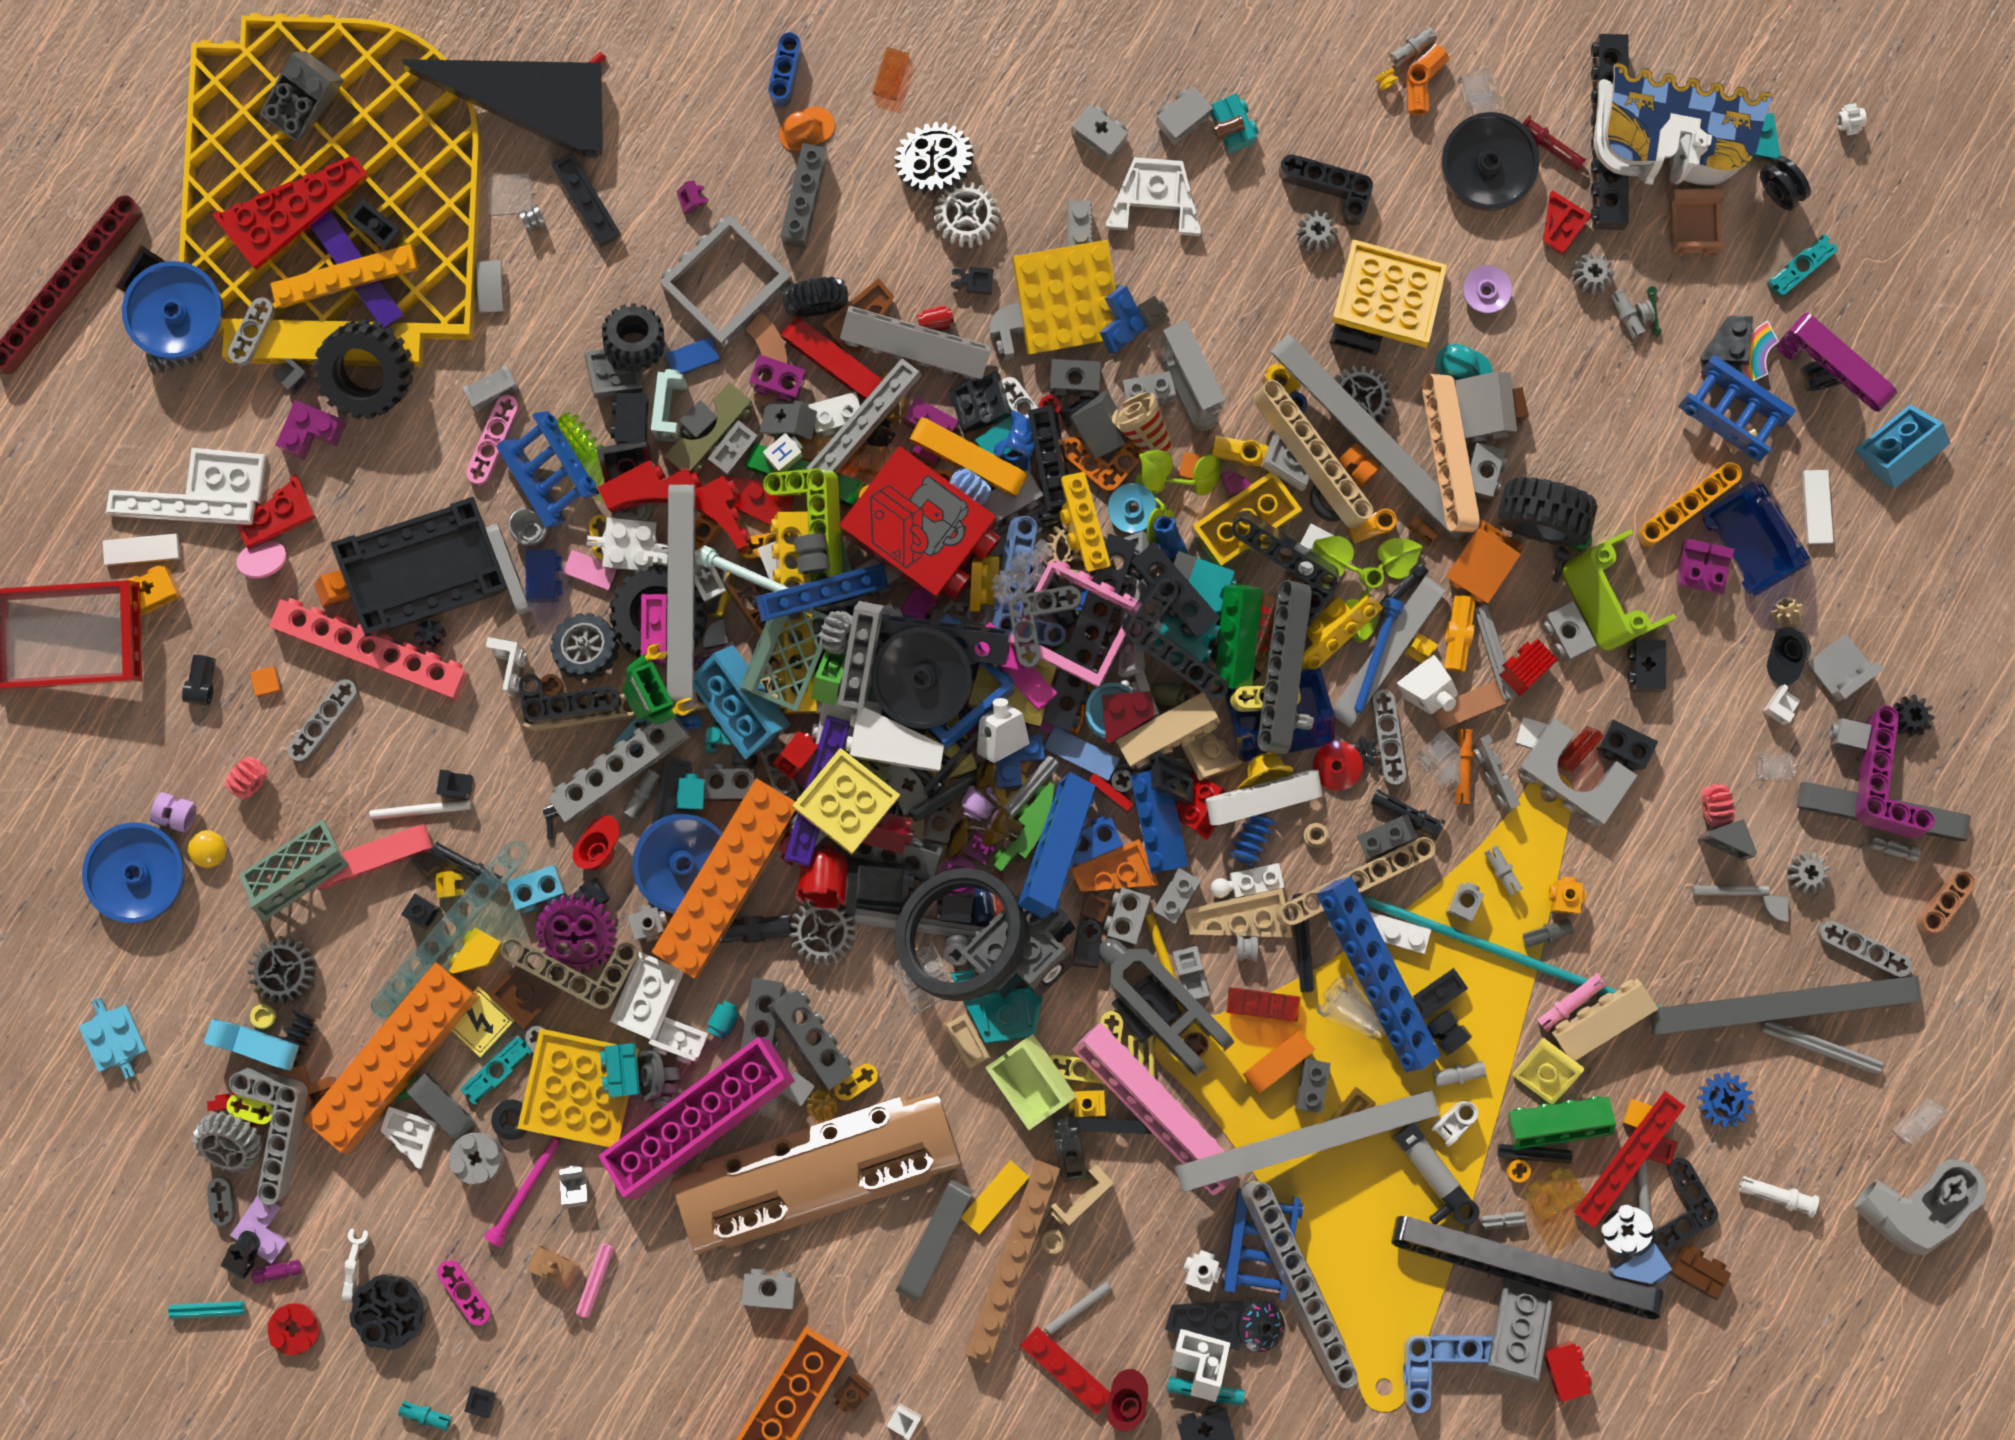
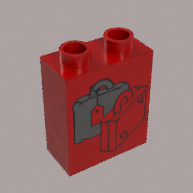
M900 446L839 524L841 534L874 559L883 563L885 567L936 604L939 603L944 595H947L952 600H956L971 579V576L963 571V569L974 555L985 561L1001 539V536L993 531L996 527V516Z

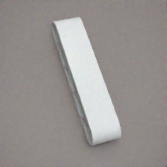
M1308 770L1207 798L1206 805L1210 824L1221 825L1323 796L1318 770Z

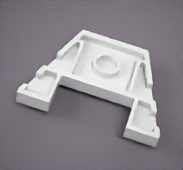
M1134 157L1106 222V229L1127 231L1129 206L1180 210L1178 235L1200 236L1201 228L1197 220L1196 209L1192 201L1183 161Z

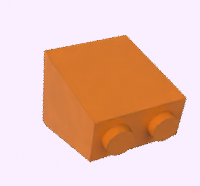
M1482 519L1478 529L1472 534L1446 577L1450 579L1449 583L1458 589L1463 587L1471 592L1470 596L1476 601L1489 603L1520 557L1524 545Z

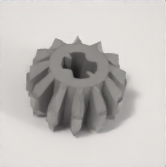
M1315 210L1313 217L1306 213L1304 215L1305 220H1299L1298 226L1300 228L1296 230V235L1301 236L1298 241L1299 244L1307 243L1306 251H1309L1311 246H1313L1315 252L1319 253L1320 246L1324 250H1328L1329 243H1335L1336 238L1333 235L1337 234L1338 228L1332 227L1335 224L1334 219L1326 220L1328 217L1327 212L1320 217L1319 212ZM1318 228V232H1320V235H1316V232L1313 231V229Z
M1595 252L1590 255V258L1584 254L1581 257V261H1576L1574 264L1576 270L1572 272V276L1578 278L1575 280L1574 285L1582 284L1581 292L1584 293L1588 288L1591 295H1594L1596 290L1603 293L1605 286L1612 284L1610 278L1614 276L1615 271L1609 270L1612 262H1603L1605 255L1597 259ZM1590 270H1593V273L1597 275L1596 278L1593 277L1592 273H1589Z
M843 611L830 612L829 616L824 618V624L821 626L822 630L819 637L821 638L820 645L825 650L840 655L847 653L853 616Z
M1806 852L1800 853V859L1798 857L1791 859L1794 865L1787 866V870L1793 872V875L1787 876V880H1795L1792 884L1793 889L1800 887L1801 894H1806L1808 890L1811 894H1816L1817 888L1822 890L1826 887L1823 881H1829L1830 877L1825 875L1824 872L1829 871L1830 867L1822 866L1825 862L1824 857L1817 860L1815 852L1810 853L1809 857ZM1809 869L1812 877L1808 878V874L1804 873V870Z

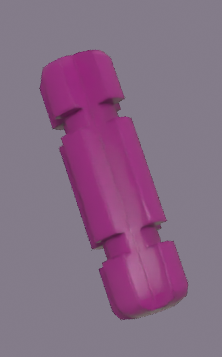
M297 1259L289 1261V1264L284 1262L266 1266L264 1270L262 1267L253 1269L251 1271L252 1281L254 1284L265 1282V1279L272 1281L289 1277V1274L292 1276L302 1273V1263Z

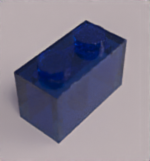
M556 549L526 550V600L529 603L559 602V595H563V581H559V571H563V557L559 556Z

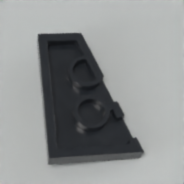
M666 756L652 824L663 817L673 814L697 815L696 810L676 809L678 779L684 778V774H692L691 761Z
M1252 1301L1171 1304L1165 1330L1179 1334L1182 1329L1229 1342V1348L1239 1351L1241 1345L1237 1328L1239 1317Z

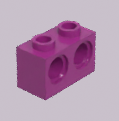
M759 354L749 383L751 388H754L753 391L760 395L767 396L770 393L776 395V399L779 401L791 403V401L799 400L807 374L805 369ZM764 372L772 374V378L767 382L759 380L760 375ZM786 380H793L796 383L789 390L782 387Z

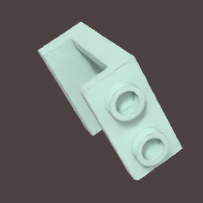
M666 369L665 373L658 372L651 431L656 441L676 443L682 437L678 424L669 422L672 391H687L688 386L684 376L677 370Z

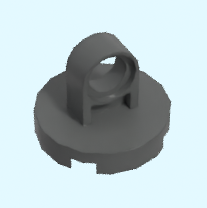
M641 1051L638 1054L637 1058L641 1059L637 1069L639 1092L642 1093L640 1099L642 1101H656L662 1093L664 1083L681 1081V1068H663L660 1055L656 1051Z

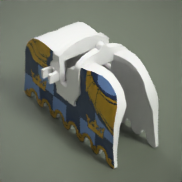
M1617 63L1614 65L1613 85L1605 79L1600 80L1598 84L1594 149L1598 159L1607 169L1621 175L1639 176V179L1644 181V184L1652 185L1663 164L1664 158H1670L1669 165L1671 170L1669 180L1671 183L1679 184L1682 181H1687L1702 186L1719 185L1749 163L1756 153L1772 94L1770 92H1761L1757 95L1755 101H1751L1748 98L1747 90L1743 87H1738L1731 96H1726L1723 85L1718 82L1711 84L1708 91L1704 92L1701 90L1700 82L1696 78H1689L1683 87H1679L1676 83V77L1671 73L1664 74L1660 82H1654L1652 72L1647 68L1641 69L1636 77L1632 78L1629 76L1627 66Z

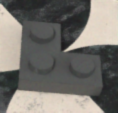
M604 349L585 351L584 357L594 398L617 396V393H641L643 391L639 371L636 372V369H631L630 372L626 371L625 368L614 369L608 356L605 355Z

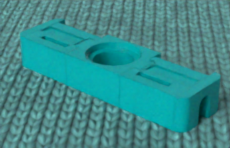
M1823 234L1819 238L1820 240L1807 250H1803L1781 272L1767 281L1768 287L1777 297L1782 298L1835 254L1838 247L1834 243L1831 245L1828 242L1830 238L1826 234ZM1798 260L1807 262L1808 271H1799L1796 268V262Z
M516 1037L462 1086V1093L469 1098L472 1104H479L477 1100L480 1101L493 1087L497 1088L515 1071L513 1067L516 1068L529 1056L528 1053L533 1055L527 1043L522 1038ZM497 1063L501 1064L504 1068V1074L500 1078H494L490 1072L491 1067Z

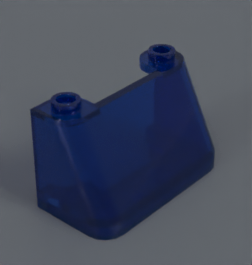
M1760 479L1749 483L1702 512L1705 517L1702 520L1709 531L1714 530L1716 533H1719L1727 547L1734 549L1733 557L1744 573L1742 585L1748 594L1752 593L1754 597L1812 564L1806 549Z
M1321 668L1306 669L1301 672L1299 684L1301 697L1299 704H1297L1296 712L1313 717L1314 723L1313 727L1309 730L1299 728L1293 730L1292 744L1288 753L1321 747L1332 742L1335 738V715ZM1228 688L1224 699L1236 753L1239 760L1244 762L1251 761L1260 754L1268 753L1260 750L1258 746L1262 711L1241 712L1235 710L1230 703V696L1238 688ZM1262 692L1260 694V699L1263 702L1264 693ZM1240 695L1238 698L1245 703L1253 699V696L1251 698H1242V695Z

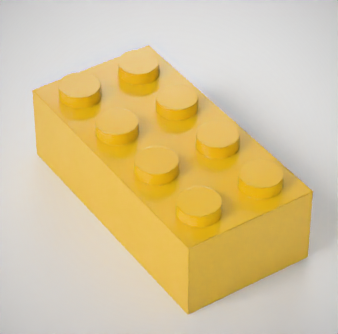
M1270 472L1194 524L1191 532L1212 562L1226 567L1252 549V547L1236 538L1232 533V524L1238 512L1249 511L1279 530L1297 518L1302 509L1280 478ZM1245 521L1238 522V526L1242 529L1250 527ZM1260 535L1259 539L1263 541L1269 536Z

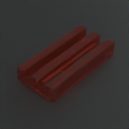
M1585 727L1560 755L1557 766L1560 769L1573 773L1602 740L1604 735L1597 729Z

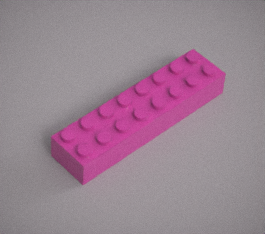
M757 1037L598 1155L622 1197L636 1200L793 1084L795 1080L770 1040Z

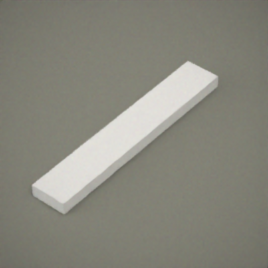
M109 490L106 514L115 517L252 525L256 501L247 498Z

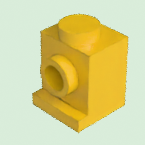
M1104 1090L1074 1091L1077 1097L1069 1102V1112H1074V1117L1105 1116ZM1084 1099L1091 1100L1092 1106L1089 1109H1085L1082 1106Z

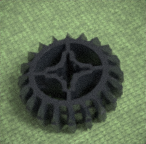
M824 276L792 284L783 291L782 299L787 314L793 317L808 318L839 311L849 302V294L844 280L838 277L826 278Z

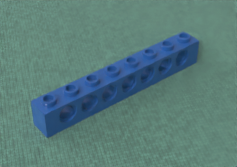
M1352 876L1335 880L1316 893L1321 906L1405 1073L1424 1069L1441 1054Z

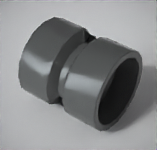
M824 533L808 534L793 538L795 553L800 555L797 559L798 574H813L830 570L829 557L823 552L827 549L826 535Z

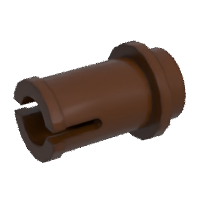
M1241 115L1221 123L1217 121V124L1213 126L1218 140L1221 138L1225 140L1226 136L1245 130V124Z
M1415 516L1406 528L1409 529L1410 534L1413 532L1430 546L1439 533L1422 521V517L1418 518Z

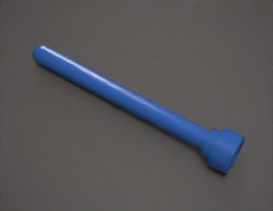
M1385 599L1383 605L1385 618L1354 707L1356 713L1364 711L1394 620L1403 612L1405 604L1399 600Z

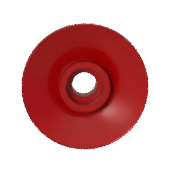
M1333 741L1325 744L1318 750L1314 758L1313 770H1318L1320 782L1324 787L1341 791L1349 789L1358 782L1363 772V760L1359 751L1353 745L1343 741ZM1335 761H1340L1342 764L1341 769L1338 771L1333 769Z

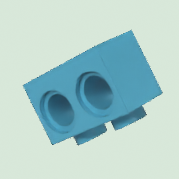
M555 865L506 882L515 909L519 912L523 911L524 914L538 910L537 905L546 902L550 905L553 899L559 902L562 895H567L558 867ZM548 880H554L555 889L551 893H546L543 888L544 883ZM529 888L532 896L528 901L523 902L520 899V893L523 889Z

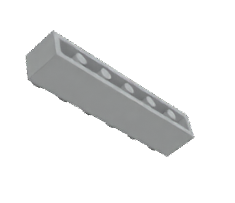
M852 306L848 307L840 339L845 340L844 343L849 346L858 347L863 345L874 353L881 354L884 351L891 353L893 358L899 360L912 359L915 360L916 364L923 367L937 366L942 372L953 374V371L963 374L964 378L971 380L983 378L991 346Z

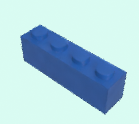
M1152 771L1130 775L1150 873L1188 866L1175 800L1151 789Z

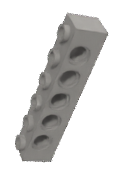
M676 717L662 724L652 723L648 727L646 725L641 726L633 732V738L627 742L624 739L614 745V751L609 755L602 754L593 761L594 765L588 770L585 768L579 770L572 776L574 779L568 784L561 783L552 790L554 794L548 797L563 821L567 823L573 822L691 738V735L680 719ZM661 729L664 733V739L662 742L656 743L654 734L657 730ZM641 744L644 748V753L641 757L637 758L634 755V748L636 745ZM620 758L624 766L620 772H616L613 765L615 760ZM597 773H601L603 783L597 787L593 782V778ZM577 787H580L583 791V796L579 801L575 800L573 792Z

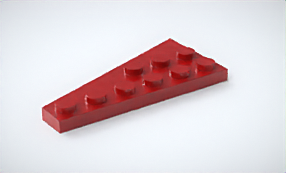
M353 155L326 166L320 172L315 174L309 173L302 176L303 179L293 183L287 182L256 195L254 199L243 204L237 203L232 205L231 209L224 212L218 211L212 215L253 268L258 270L370 177Z

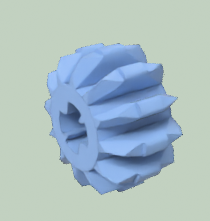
M959 468L951 477V484L980 505L985 504L988 500L991 488L974 472H971L969 469Z

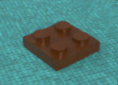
M527 961L528 967H530L531 969H535V968ZM517 966L488 993L523 1029H526L560 994L553 985Z

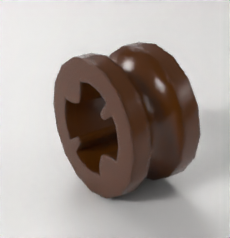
M547 674L541 679L544 686L546 683H550L551 679L555 680L554 683H558V687L553 688L552 692H548L549 689L545 688L546 696L560 694L563 690L562 680L554 674Z

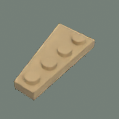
M1282 888L1184 909L1190 935L1293 938L1291 926H1283L1276 918L1278 907L1285 904ZM1286 908L1284 911V916L1287 920H1289Z

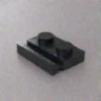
M1162 753L1153 755L1155 765L1152 766L1151 789L1183 804L1192 803L1193 779L1191 778V773L1194 772V769Z

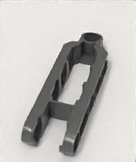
M1107 938L1102 941L1099 954L1101 961L1111 970L1110 989L1195 1077L1202 1074L1207 1067L1197 1054L1180 1038L1194 1023L1208 1037L1211 1036L1223 1048L1224 1052L1234 1044V1040L1228 1032L1147 949H1127L1115 938ZM1132 963L1142 964L1153 976V980L1156 983L1159 982L1171 994L1170 998L1173 1001L1177 1000L1187 1011L1171 1027L1123 979V971Z

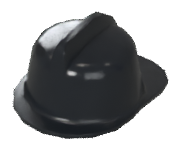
M1792 627L1781 628L1775 633L1767 660V670L1771 679L1777 684L1789 685L1799 679L1805 661L1811 654V644L1806 637V633Z

